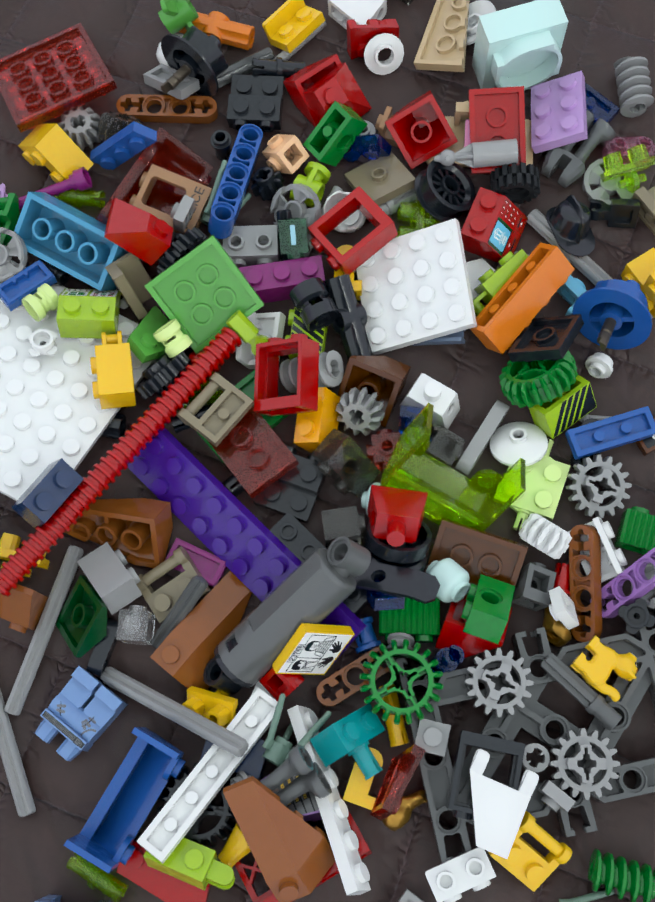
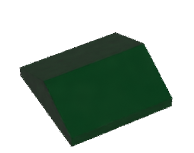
M81 574L55 623L73 655L77 658H81L107 634V607L86 575Z

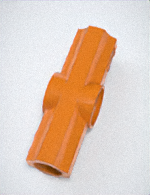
M211 11L209 15L197 12L199 17L192 22L193 25L208 36H216L221 45L226 44L245 50L252 48L255 37L254 26L230 21L225 14L218 11ZM184 27L179 32L185 34L187 30Z

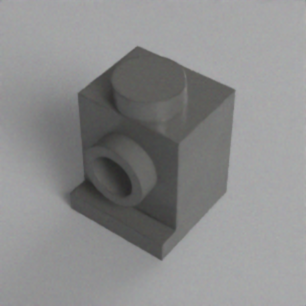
M530 562L522 566L516 582L512 603L533 611L549 607L551 602L549 591L554 588L556 572L546 569V565L539 562Z

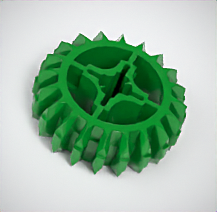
M568 350L563 359L556 361H508L507 366L501 369L502 374L499 376L503 395L506 396L512 405H518L519 408L527 405L529 408H532L534 405L542 406L545 402H552V399L556 397H562V393L571 390L570 385L576 383L575 378L578 376L575 359Z
M407 639L403 640L402 649L397 648L396 640H391L392 650L390 651L387 650L383 643L380 644L379 648L382 653L380 657L374 651H371L369 654L375 663L371 664L367 661L363 663V667L370 670V674H360L361 680L369 681V685L361 686L360 691L371 692V695L364 699L365 704H370L372 701L377 703L371 711L373 714L378 713L381 708L385 710L382 716L383 721H387L390 713L395 714V725H399L400 715H405L408 725L412 724V713H415L419 720L424 719L420 709L424 707L426 711L431 713L434 708L428 703L429 699L434 702H439L441 699L433 693V689L442 690L444 687L441 683H434V679L443 676L442 671L432 672V668L439 664L438 660L435 659L428 663L426 659L430 656L431 651L427 649L421 656L417 653L421 644L417 642L414 645L413 651L409 650V640ZM394 657H408L416 661L420 666L411 670H404L394 660ZM385 662L391 674V679L377 690L375 685L376 673ZM396 672L402 674V677L404 674L407 677L415 674L406 684L407 692L400 690V687L399 689L393 687L387 690L396 682ZM425 674L427 689L424 697L418 702L414 696L412 683ZM392 693H398L403 696L410 707L397 708L387 704L382 698Z

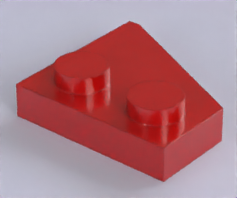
M355 19L347 20V52L351 60L364 57L367 43L378 34L389 33L399 38V25L396 19H368L367 25H357Z

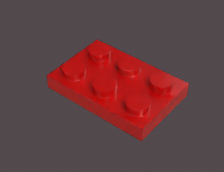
M524 86L469 89L470 144L473 142L516 138L518 144V164L516 165H520L521 162L526 163ZM502 165L480 168L471 167V175L491 174L492 171H495V168H502Z

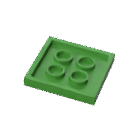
M214 234L145 284V288L170 320L176 318L180 323V330L193 341L190 346L196 354L203 350L205 346H208L210 340H215V335L217 333L221 334L223 327L230 328L226 321L237 310H240L246 317H249L264 306L262 299Z

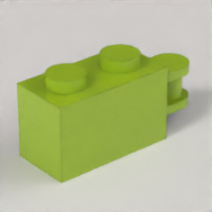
M523 249L515 254L509 251L498 261L501 265L493 272L490 268L478 278L481 284L474 289L478 296L473 299L474 310L477 316L484 309V305L480 300L482 299L488 304L526 260L528 255Z
M183 838L163 864L148 851L143 856L147 866L204 891L207 884L222 890H228L235 883L233 869L218 861L215 850L187 838Z

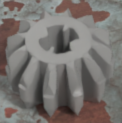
M79 105L75 111L69 108L68 115L61 114L62 122L58 123V125L82 151L87 146L93 150V143H101L100 135L104 134L100 116L94 113L90 107L84 110Z
M354 387L349 393L346 392L340 397V402L336 406L335 411L340 413L337 417V422H345L344 431L351 428L353 429L354 436L358 435L360 431L366 436L372 430L375 431L379 428L380 422L385 417V412L381 410L384 406V401L375 400L377 392L370 395L368 394L367 387L362 388L361 391Z

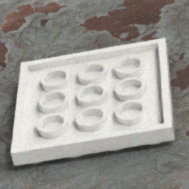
M456 218L393 238L356 269L358 280H362V296L360 298L361 304L367 313L365 330L372 356L477 327L460 224Z

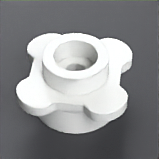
M39 329L29 335L28 339L31 342L29 354L31 356L38 357L39 355L46 354L53 356L57 353L58 349L55 346L57 335L55 332Z

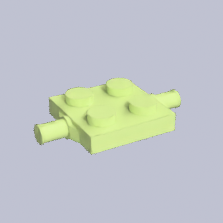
M549 439L546 454L537 463L526 467L508 466L497 503L510 507L517 513L512 527L516 531L520 521H522V525L531 513H536L549 521H553L571 465L555 461L549 457L554 441Z

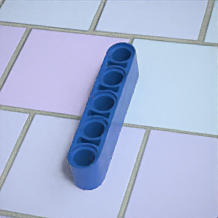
M245 124L239 129L211 207L208 231L218 239L228 238L232 234L259 156L263 132L254 124Z

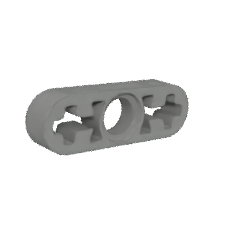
M500 400L495 402L458 461L456 469L469 475L490 442L492 434L495 433L505 418L510 406Z

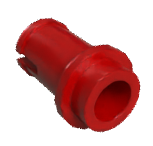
M556 563L554 588L560 586L570 597L569 564L562 563L561 565V563Z

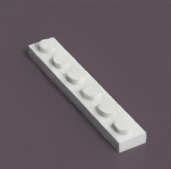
M259 687L226 727L227 730L246 739L249 746L244 755L237 757L213 744L137 840L141 847L162 864L167 860L271 725L278 701Z
M296 705L287 711L298 743L318 721V718L310 708ZM309 741L304 748L310 754L312 762H316L321 768L332 790V793L325 798L320 799L315 796L346 895H361L371 890L368 882L370 874L367 866L361 861L358 852L359 841L354 831L350 828L347 819L349 816L348 808L340 798L337 789L339 784L337 775L330 768V765L324 766L315 748Z

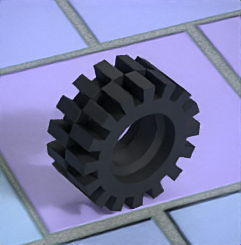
M523 162L520 165L511 163V166L505 164L502 165V168L497 167L490 175L491 191L506 196L513 204L514 202L522 204L524 200L527 202L532 201V198L536 199L541 193L539 170L537 167H533V164L526 166V163Z

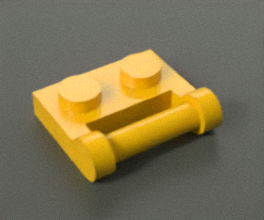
M525 811L508 859L489 851L488 853L529 889L535 892L560 864H565L570 860L572 849L564 842L559 843L535 822L536 819L533 815ZM528 832L550 852L544 857L520 836Z

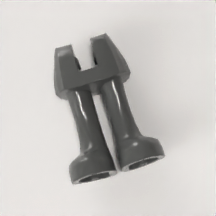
M587 110V131L591 128L587 135L588 139L583 141L575 154H572L570 151L577 142L549 150L541 167L540 173L547 178H550L558 167L564 170L558 180V184L563 188H567L585 172V161L598 145L609 146L616 138L615 131L604 119L599 118L593 125L594 115Z
M299 744L289 751L288 758L277 769L260 781L273 791L294 775L299 774L296 779L276 793L280 797V802L285 806L302 794L310 791L320 799L332 793L330 784L316 762H312L308 751Z

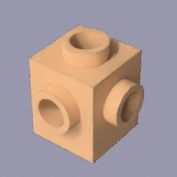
M286 134L273 136L267 142L268 146L262 151L267 159L268 167H273L274 172L280 171L285 174L296 172L310 156L295 135Z

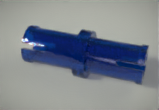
M451 645L449 648L440 649L435 657L431 659V661L437 659L439 662L436 667L432 668V671H442L443 673L454 671L459 663H462L464 660V652L461 647Z

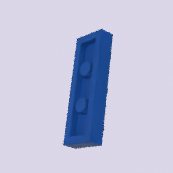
M133 121L90 152V160L99 164L104 169L113 170L157 141V131Z
M646 406L569 429L565 432V436L574 459L577 460L655 436V421L649 407Z

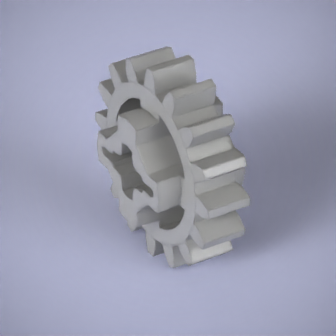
M594 455L593 461L589 457L582 458L583 465L579 463L573 465L576 474L567 475L573 481L572 485L566 486L567 490L573 491V495L568 500H577L578 503L575 509L578 511L585 508V516L591 517L594 512L595 516L604 518L605 513L608 516L615 515L614 507L623 509L624 505L621 500L630 499V495L625 493V488L632 487V484L625 483L624 478L629 473H621L619 471L622 467L621 462L612 465L613 457L611 456L605 457L603 461L601 455ZM598 467L593 475H585L591 468ZM590 482H599V485L607 491H598V488L594 486L595 484ZM581 487L586 495L585 497L582 494ZM604 498H612L607 504L599 506V504L603 503Z
M501 648L495 650L494 656L488 650H485L483 652L484 660L476 656L473 661L477 667H468L466 670L472 675V678L464 680V684L472 686V690L466 694L467 697L475 696L477 698L473 706L476 708L481 704L484 705L485 715H488L493 709L497 718L502 717L503 710H506L509 716L513 715L514 705L523 709L525 705L521 700L522 697L531 698V694L526 691V687L534 685V681L526 680L525 675L531 672V669L521 668L524 659L513 660V651L511 650L506 656H503ZM500 662L498 668L493 671L482 669L489 663ZM512 668L518 676L519 684L513 681L510 673ZM501 675L503 677L502 682L506 684L507 688L501 687L497 691L494 689L495 683L490 678L495 679ZM478 681L484 684L487 691L486 697L480 692ZM504 694L514 696L508 703L497 704L500 696Z
M579 728L578 736L572 730L567 731L568 740L566 741L559 737L556 741L561 747L559 749H550V752L556 756V760L550 761L548 765L556 767L557 772L551 775L552 779L560 778L562 780L559 785L561 790L570 787L571 797L576 798L579 791L583 800H589L590 792L597 798L602 797L600 788L603 787L606 790H611L612 786L608 782L609 779L619 778L615 772H612L613 767L620 766V762L612 760V755L617 753V749H608L606 747L610 740L608 737L599 741L598 731L593 730L589 736H587L585 728ZM576 743L575 752L569 758H564L568 748ZM592 745L598 748L603 758H599L592 751ZM583 755L584 759L591 763L590 767L585 768V773L584 769L577 765L578 760H583ZM566 769H569L576 776L578 784L574 783L567 776ZM599 770H604L601 778L594 783L593 777Z

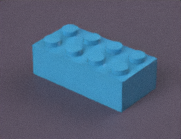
M28 191L14 230L23 239L27 252L99 291L116 290L117 287L105 267L127 254L128 251L104 237L106 224L46 192Z

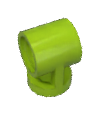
M311 161L307 163L304 169L306 176L298 174L293 184L301 183L309 186L317 194L321 202L325 191V184L329 181L331 173L322 164ZM293 190L290 191L291 200H294ZM307 198L304 201L306 206L315 207L312 199Z

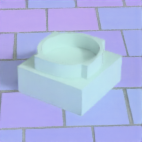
M536 0L479 16L472 67L481 89L524 86L525 91L532 86L543 83L551 76L559 74L562 63L561 48L568 25V19L560 0Z

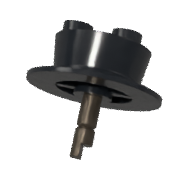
M191 26L183 37L175 34L165 35L161 40V49L168 65L177 71L161 85V90L167 94L189 76L199 79L200 89L196 91L198 95L214 97L219 89L216 77L228 68V63L220 50L222 45L219 39L214 35L208 36L195 26Z

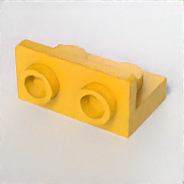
M287 0L262 23V27L271 45L291 53L325 21V18L321 11L306 6L304 0Z

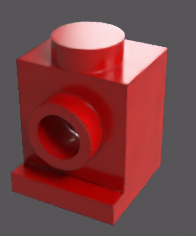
M272 668L259 682L278 701L281 693H284L287 697L305 679L302 677V674H276Z

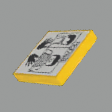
M301 623L272 664V667L276 674L325 675L355 634L351 626Z

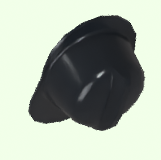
M569 195L558 206L552 207L547 211V223L552 230L556 242L566 253L577 257H584L594 250L596 242L590 228L592 215L590 209L585 204L577 201L574 195Z

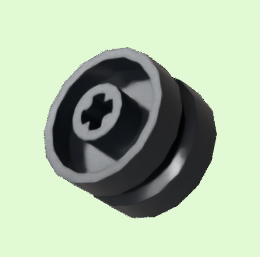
M368 521L364 547L370 551L371 562L425 572L432 533L430 528L422 521L416 542H404L403 545L394 547L388 544L386 539L372 536L370 522ZM379 577V578H377L376 580H378V581L381 582V581H383L385 578Z

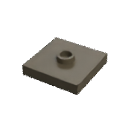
M391 150L344 174L346 182L353 190L360 186L378 206L414 188L415 177Z

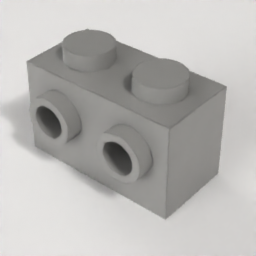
M278 225L234 226L232 234L228 238L223 239V248L238 268L279 262Z
M107 542L77 561L112 615L142 595L137 586L141 582L140 578L132 567L125 568L128 562L119 549L113 551Z

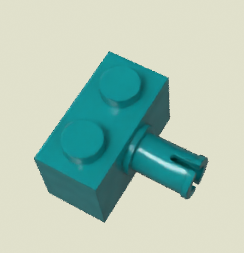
M370 704L331 724L310 739L325 767L348 754L349 757L352 755L365 780L383 770L368 747L371 739L385 731L377 714L371 712L373 708Z

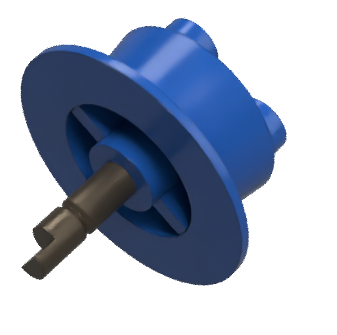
M610 279L598 281L595 288L581 294L573 306L572 315L581 314L584 322L580 332L588 340L599 345L601 351H604L606 348L624 350L637 347L645 342L652 330V317L647 309L648 302L646 296L640 290L639 283L634 280Z

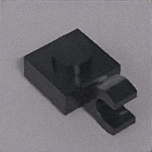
M612 198L609 205L602 200L593 199L589 205L592 215L591 220H607V227L635 229L640 210V200Z

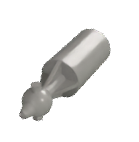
M517 139L473 142L456 153L446 149L441 154L435 156L434 161L444 166H451L456 161L472 168L511 165V163L518 164Z

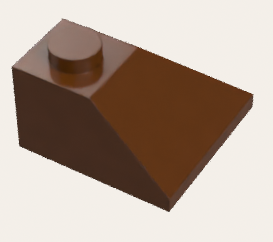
M351 355L338 396L341 397L344 393H349L354 387L359 391L367 387L368 394L370 395L377 392L375 400L384 401V406L381 410L385 412V417L380 423L381 426L386 427L403 391L411 366L387 356Z

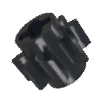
M262 167L251 178L253 183L251 189L255 197L260 195L263 201L272 200L276 192L283 187V176L280 171L274 172L273 167Z

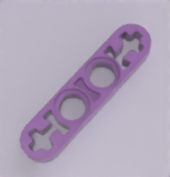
M655 547L601 588L602 618L616 617L619 615L618 611L621 606L635 603L636 599L642 598L655 588V575L652 579L648 580L644 574L647 564L652 563L655 567ZM626 580H630L633 586L632 593L629 596H625L622 591L623 583ZM604 599H610L611 601L606 604Z

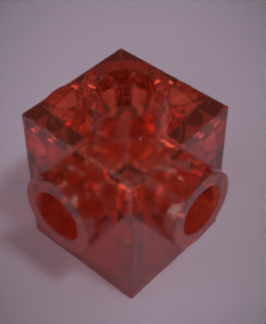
M391 429L377 431L376 434L371 435V444L366 445L368 462L373 461L374 471H381L382 473L395 472L403 467V458H408L406 440L401 441L400 432H393ZM383 448H392L390 451L383 450Z

